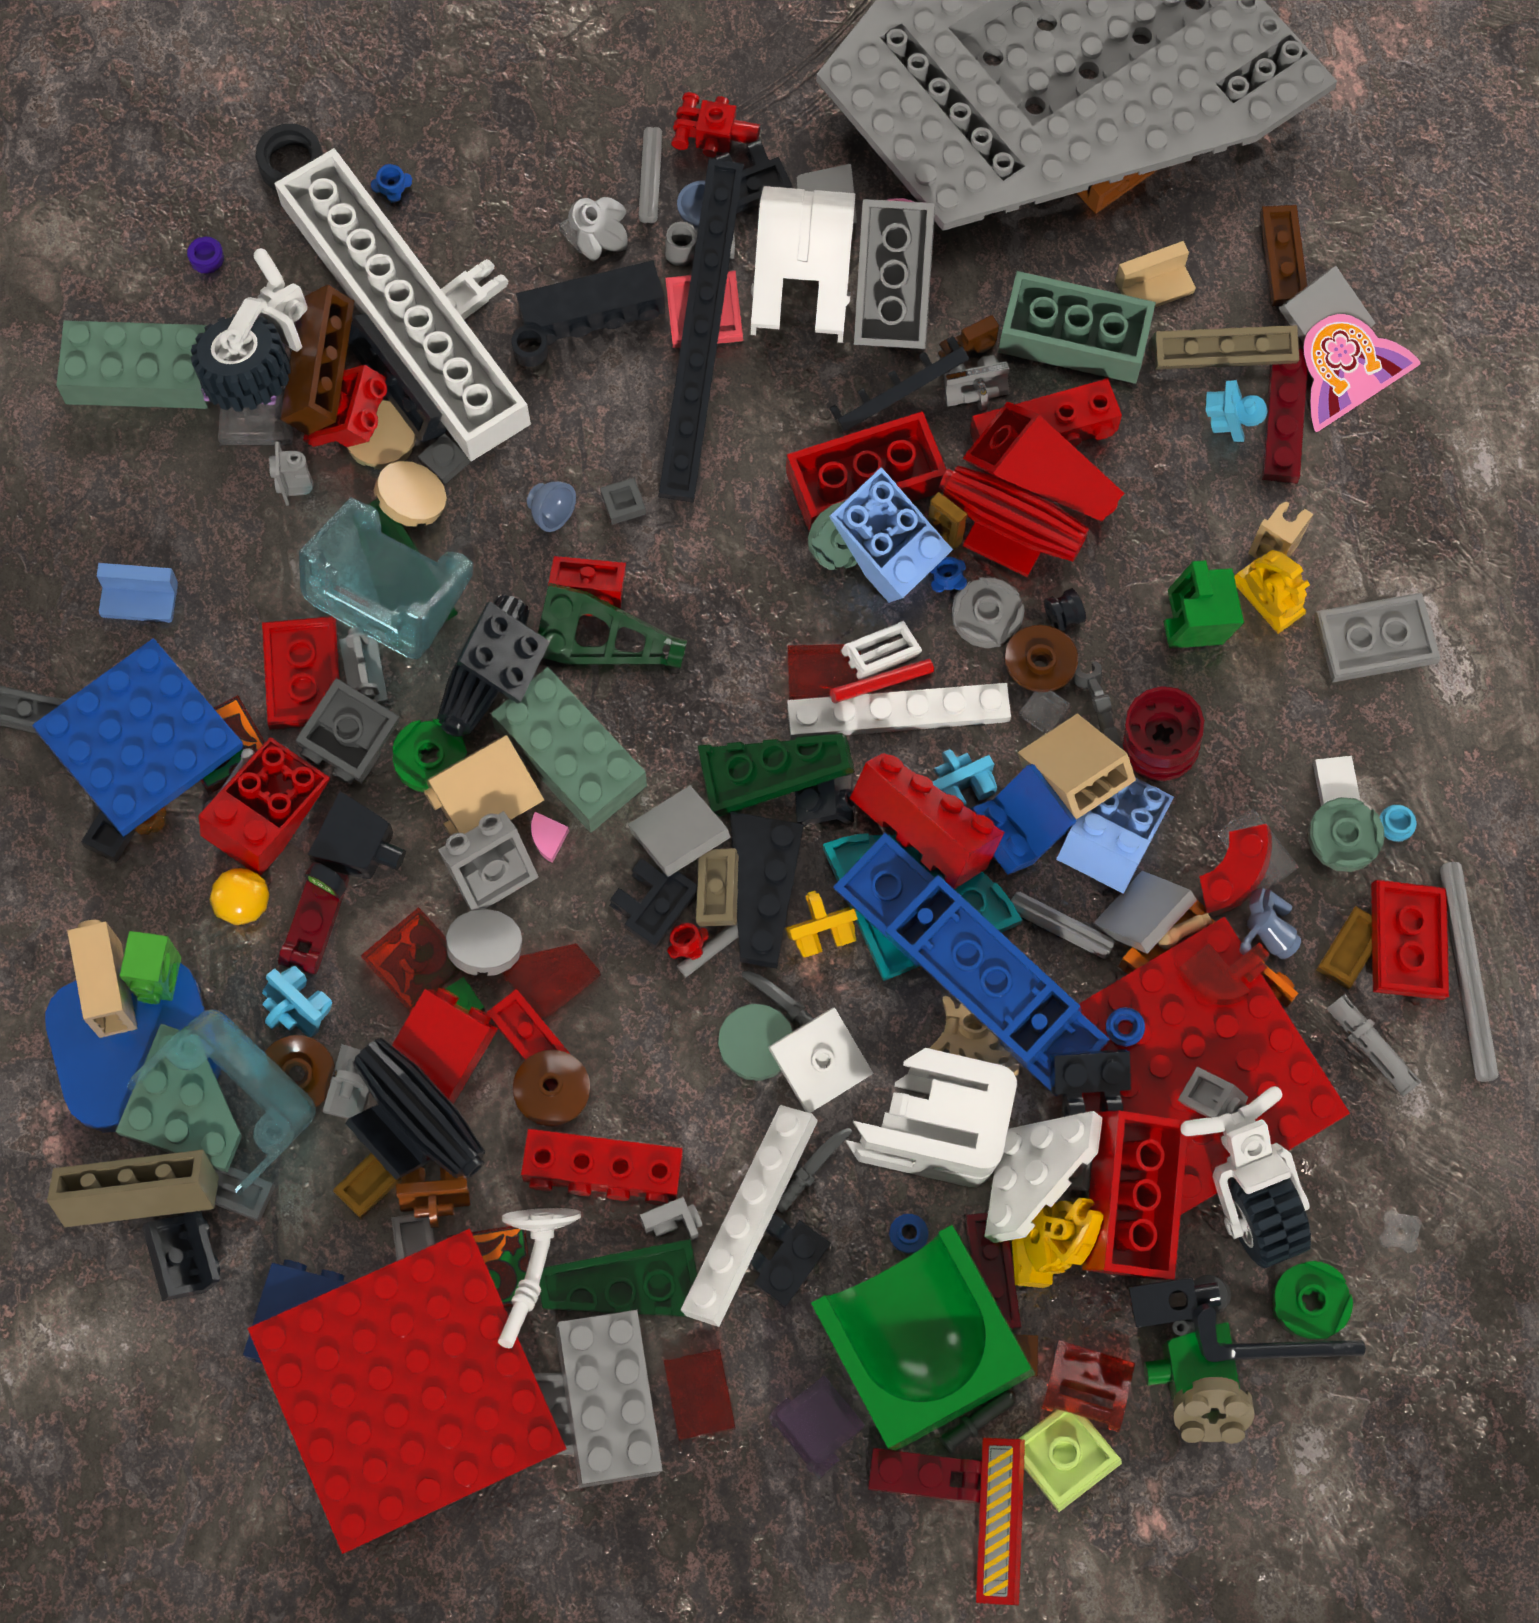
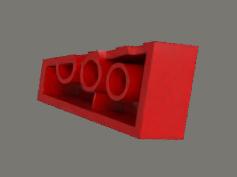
M882 753L865 763L850 796V799L881 827H892L896 831L895 839L903 847H914L923 855L920 862L930 871L935 870L937 867L945 874L944 881L953 889L988 868L1005 833L996 827L991 819L984 815L976 814L964 806V803L958 797L946 794L934 786L929 778L914 773L905 767L899 758L886 753Z

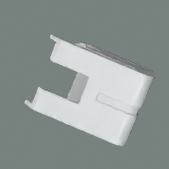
M763 187L759 208L754 284L752 283L751 295L753 297L751 335L756 336L757 328L779 330L783 278L819 281L815 333L838 334V343H843L846 306L850 302L851 292L847 291L856 194L818 190L809 192L805 191V189Z
M924 1048L904 1061L903 1066L911 1068L907 1075L895 1082L894 1087L929 1094V1099L894 1092L889 1113L885 1112L882 1127L853 1121L861 1134V1143L845 1140L858 1162L962 1186L979 1187L989 1179L1003 1156L1017 1087L1016 1077L1009 1068L1003 1065Z

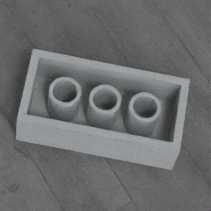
M863 199L854 345L926 348L935 203Z
M637 1310L558 1322L555 1332L579 1488L659 1475L663 1470Z

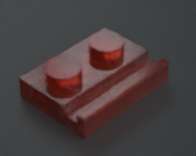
M845 644L788 645L789 700L830 697V689L859 681L856 676L858 672L856 667L852 669L848 663L850 661L849 656L844 657L841 652Z
M720 1349L664 1360L679 1441L735 1430L736 1427Z

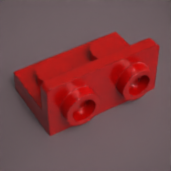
M554 556L548 585L553 583L586 591L621 609L626 563Z

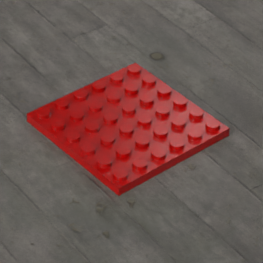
M1225 916L1079 1003L1081 1013L1107 1037V1019L1113 1011L1119 1008H1132L1139 1012L1144 1019L1145 1032L1138 1043L1124 1047L1115 1044L1110 1039V1042L1101 1050L1126 1049L1130 1051L1131 1090L1120 1091L1123 1111L1184 1121L1208 1118L1178 1101L1196 1067H1199L1239 1088L1248 1096L1246 1105L1250 1104L1270 1087H1279L1282 1091V1098L1255 1119V1122L1263 1119L1268 1125L1271 1144L1278 1143L1288 1151L1350 1114L1250 955H1242L1239 948L1242 942ZM1122 1021L1118 1025V1030L1122 1034H1129L1133 1030V1025L1129 1021ZM1100 1092L1082 1093L1085 1112H1100ZM1223 1132L1187 1136L1181 1215L1218 1194L1212 1176L1215 1167L1226 1163L1227 1158L1230 1157V1153L1221 1141V1137L1224 1136Z
M470 1228L247 1328L342 1554L567 1449L518 1337L512 1348H505L498 1343L509 1316Z

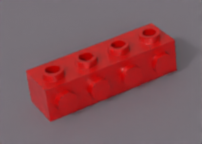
M1108 378L1015 404L1039 414L1074 447L1084 440L1092 438L1102 440L1112 436L1118 431L1122 418V413ZM1002 408L972 416L970 434L974 443Z
M528 1129L521 1176L523 1182L529 1183V1188L535 1190L552 1191L553 1186L568 1188V1193L579 1196H590L591 1191L606 1192L607 1198L619 1201H628L630 1196L645 1197V1202L648 1204L662 1206L667 1204L668 1201L678 1199L683 1148Z

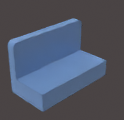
M98 563L97 578L102 586L99 614L102 618L172 622L178 581L172 568Z

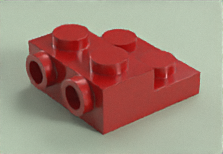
M366 365L344 370L336 422L310 435L304 434L303 441L313 447L335 441L345 447L369 442L370 437L378 426V407L387 393L386 377Z

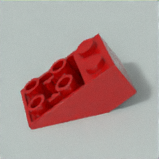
M270 737L198 815L200 836L247 869L261 876L285 849L326 787L330 777Z

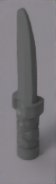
M751 971L742 972L744 979L757 987L787 1012L785 1017L792 1023L796 1021L800 1026H803L814 1019L805 1011L806 1006L800 1001L796 1002L768 979Z
M850 1128L843 1129L830 1137L802 1168H797L793 1173L795 1178L789 1182L775 1211L783 1215L799 1196V1193L805 1187L809 1188L814 1183V1174L852 1134Z

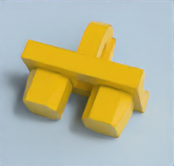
M814 890L805 895L812 919L785 927L788 938L794 940L801 956L805 958L823 952L817 933L830 929L836 947L855 942L856 935L853 921L858 920L855 909H850V907L826 914L821 897Z

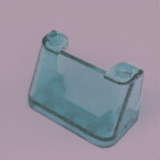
M350 497L299 551L300 589L305 599L314 607L353 628L361 627L363 633H366L369 637L408 658L419 659L433 643L471 580L473 562L460 553L445 552L437 563L381 533V522L376 509Z

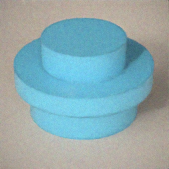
M1403 805L1388 806L1379 816L1384 827V836L1389 840L1396 842L1407 840L1416 829L1415 815L1409 808Z

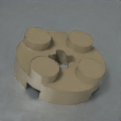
M1208 1377L1193 1382L1192 1389L1184 1394L1183 1389H1181L1173 1399L1175 1425L1181 1431V1438L1188 1443L1224 1441L1234 1444L1241 1442L1245 1438V1430L1251 1426L1254 1420L1255 1413L1251 1393L1248 1390L1246 1393L1240 1390L1238 1382L1232 1379ZM1212 1408L1219 1409L1218 1411L1211 1412Z

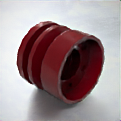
M1160 686L1148 689L1136 697L1127 710L1123 739V750L1128 754L1134 771L1147 779L1157 781L1176 779L1188 772L1199 756L1205 721L1201 707L1191 695L1173 687ZM1159 736H1160V738L1162 739V740H1157V741H1155V740H1156V737H1159ZM1169 739L1168 744L1163 743V741Z

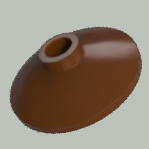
M1032 625L1021 629L1009 640L1005 650V665L1012 679L1022 687L1036 692H1049L1065 686L1073 678L1078 666V652L1071 638L1063 631L1047 625ZM1042 661L1046 664V667L1036 666L1034 662Z
M303 1035L286 1036L275 1041L263 1053L257 1071L259 1087L264 1097L278 1109L293 1113L309 1111L319 1106L326 1099L335 1064L330 1052L319 1041ZM294 1066H300L304 1069L305 1075L300 1081H294L290 1077V1070Z
M545 1050L530 1056L521 1064L514 1077L513 1096L518 1109L528 1120L541 1126H560L574 1120L586 1107L590 1096V1080L585 1067L577 1058L563 1051ZM546 1080H556L558 1087L554 1091L545 1090L543 1085Z

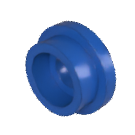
M1127 1007L1119 1008L1108 1017L1106 1031L1112 1042L1119 1046L1128 1047L1135 1045L1141 1040L1145 1032V1022L1136 1010ZM1129 1021L1133 1025L1132 1032L1122 1034L1118 1030L1119 1023Z
M903 1214L897 1217L891 1224L889 1230L890 1241L900 1252L915 1253L923 1248L927 1242V1225L917 1215ZM907 1226L913 1227L916 1231V1237L910 1240L904 1238L902 1229Z

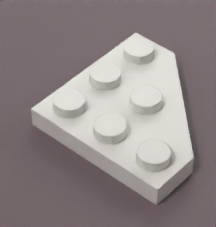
M1094 1111L1008 1129L1003 1156L994 1170L985 1237L997 1243L1025 1238L1036 1226L1032 1220L1046 1204L1052 1207L1072 1184L1069 1181V1177L1083 1162L1088 1165L1098 1154L1103 1117Z

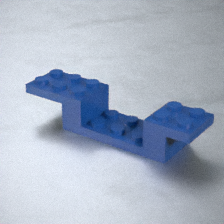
M886 832L833 886L839 895L914 965L917 966L919 964L997 1036L1000 1045L1009 1051L1050 1092V1054L1101 1051L1110 1042V1039L1081 1013V1006L946 881L939 875L934 878Z

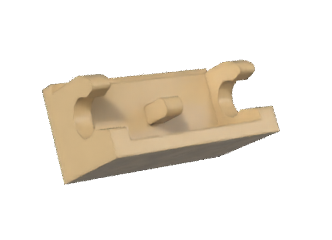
M1289 502L1280 504L1269 520L1264 519L1260 524L1248 553L1257 559L1271 550H1276L1290 557L1300 544L1313 514L1304 509L1297 515L1295 521L1288 522L1283 518V513L1287 511Z

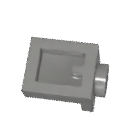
M1196 1067L1178 1101L1194 1111L1211 1118L1226 1113L1233 1114L1238 1112L1239 1108L1246 1106L1248 1096L1235 1085Z
M684 1197L640 1214V1221L646 1235L655 1232L656 1237L676 1230L678 1228L676 1223L683 1221L689 1238L693 1241L698 1239L697 1228L703 1226L695 1205L687 1206Z

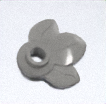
M602 197L596 201L589 198L579 199L573 203L568 214L570 225L577 231V244L580 250L593 262L599 258L602 248L620 252L626 250L628 246L626 230L620 223L626 214V209L621 203L612 198Z

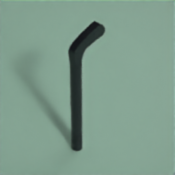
M1205 1303L1198 1306L1193 1312L1195 1334L1200 1352L1206 1360L1211 1362L1248 1359L1363 1356L1365 1354L1366 1348L1363 1340L1217 1342L1215 1309Z

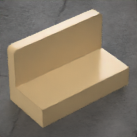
M1184 241L1119 264L1115 279L1122 295L1156 302L1155 307L1191 295L1196 289L1185 267L1189 251Z

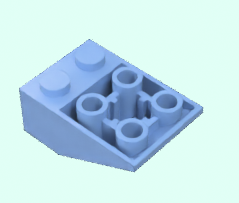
M882 467L829 516L864 575L888 603L904 598L953 550Z
M1136 778V781L1076 820L1056 860L1124 894L1174 796Z

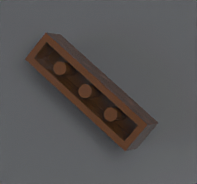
M328 284L304 296L308 309L296 321L295 326L302 348L298 352L291 350L289 362L291 373L288 374L289 381L285 387L280 420L306 435H310L336 422L354 309V300Z

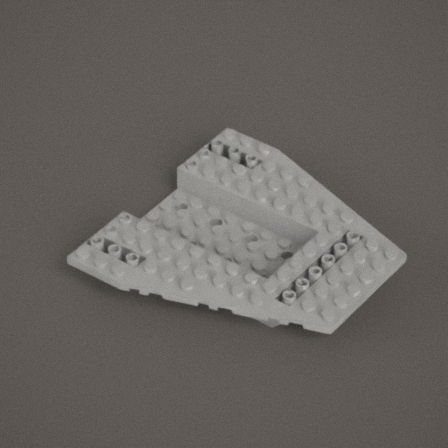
M876 0L819 70L816 82L916 200L923 203H935L934 221L943 231L983 220L984 216L1003 210L1005 213L1019 209L1020 205L1034 202L1036 205L1088 190L1089 186L1109 181V183L1123 180L1124 176L1138 172V175L1191 161L1193 156L1212 151L1213 154L1227 150L1228 146L1241 143L1244 146L1254 143L1334 90L1337 84V80L1264 0H1195L1202 5V8L1198 10L1187 7L1185 3L1190 0ZM1046 21L1052 23L1055 28L1051 31L1041 30L1037 24ZM1135 35H1145L1149 38L1150 42L1138 44L1132 37ZM995 56L1001 60V63L997 66L988 65L984 62V58ZM1084 69H1090L1096 73L1097 77L1085 79L1079 72ZM1030 104H1037L1044 111L1040 114H1031L1025 107Z

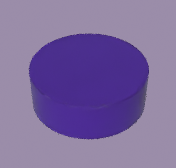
M199 237L192 241L188 247L187 256L190 265L199 273H213L224 262L221 244L212 237Z

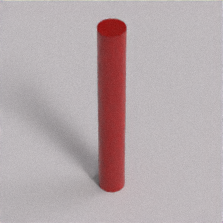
M925 659L830 689V698L833 703H838L933 673L934 666L930 659Z

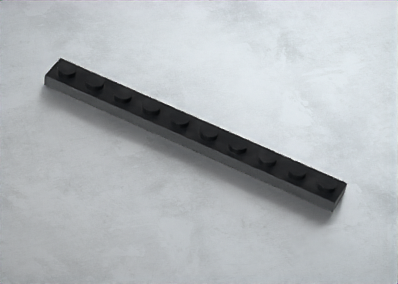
M711 158L708 161L659 487V498L694 503L744 166L742 163Z

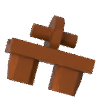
M441 1166L440 1180L426 1181L425 1169L420 1167L402 1177L401 1184H396V1196L399 1199L400 1211H414L415 1218L429 1217L431 1228L440 1227V1216L454 1215V1207L471 1206L467 1178H464V1176L455 1178Z

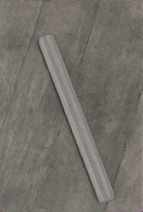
M1449 862L1440 867L1442 886L1446 888L1447 915L1473 1065L1477 1081L1489 1082L1498 1078L1499 1074L1462 865L1459 862Z

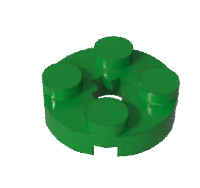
M438 719L424 722L418 720L405 726L395 738L392 750L393 763L398 777L406 786L418 792H424L429 788L425 780L468 756L463 737L447 734L441 728ZM434 748L438 750L436 754L438 759L435 762H422L424 758L421 752L424 749L429 752Z
M1319 1261L1297 1264L1286 1270L1274 1286L1272 1293L1273 1317L1287 1333L1295 1338L1304 1341H1325L1342 1330L1349 1321L1353 1309L1352 1294L1349 1293V1288L1345 1284L1346 1280L1343 1275L1329 1264ZM1314 1291L1319 1294L1317 1300L1322 1303V1308H1314L1312 1311H1309L1305 1308L1306 1303L1302 1301V1296H1309Z

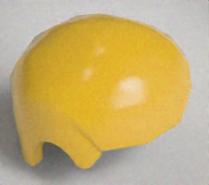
M234 868L222 873L213 883L209 901L217 918L233 925H243L256 921L265 912L269 900V890L265 880L259 874L249 869Z

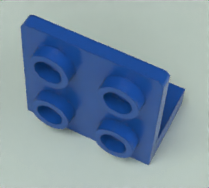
M1034 764L1027 765L993 800L970 809L976 814L988 817L994 822L996 827L1005 832L994 857L1007 875L1033 865L1076 823V818Z

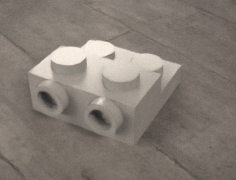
M504 811L498 815H485L479 821V826L465 834L455 833L447 839L446 845L438 849L470 910L486 909L539 877L516 827Z

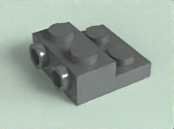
M336 678L298 735L296 742L299 747L303 748L300 755L311 763L319 766L324 761L334 767L332 774L348 785H351L353 780L362 784L382 754V747L401 719L395 713Z

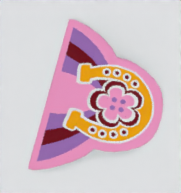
M1335 314L1319 321L1309 330L1304 340L1306 365L1314 379L1310 397L1311 418L1314 430L1316 432L1320 431L1419 366V359L1398 343L1378 338L1368 325L1353 316Z

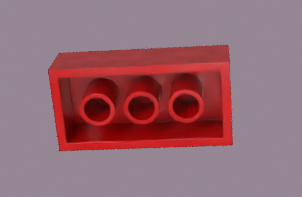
M923 411L787 454L786 474L809 532L812 524L821 512L833 504L845 501L881 467L911 502L936 495L938 492H944L939 489V485L947 469Z
M1120 1110L1097 1112L1103 1118L1098 1154L1092 1160L1089 1199L1093 1200L1094 1205L1089 1210L1101 1211L1104 1217L1097 1240L1090 1254L1083 1262L1082 1270L1153 1280H1175L1187 1136L1183 1135L1180 1130L1184 1120Z

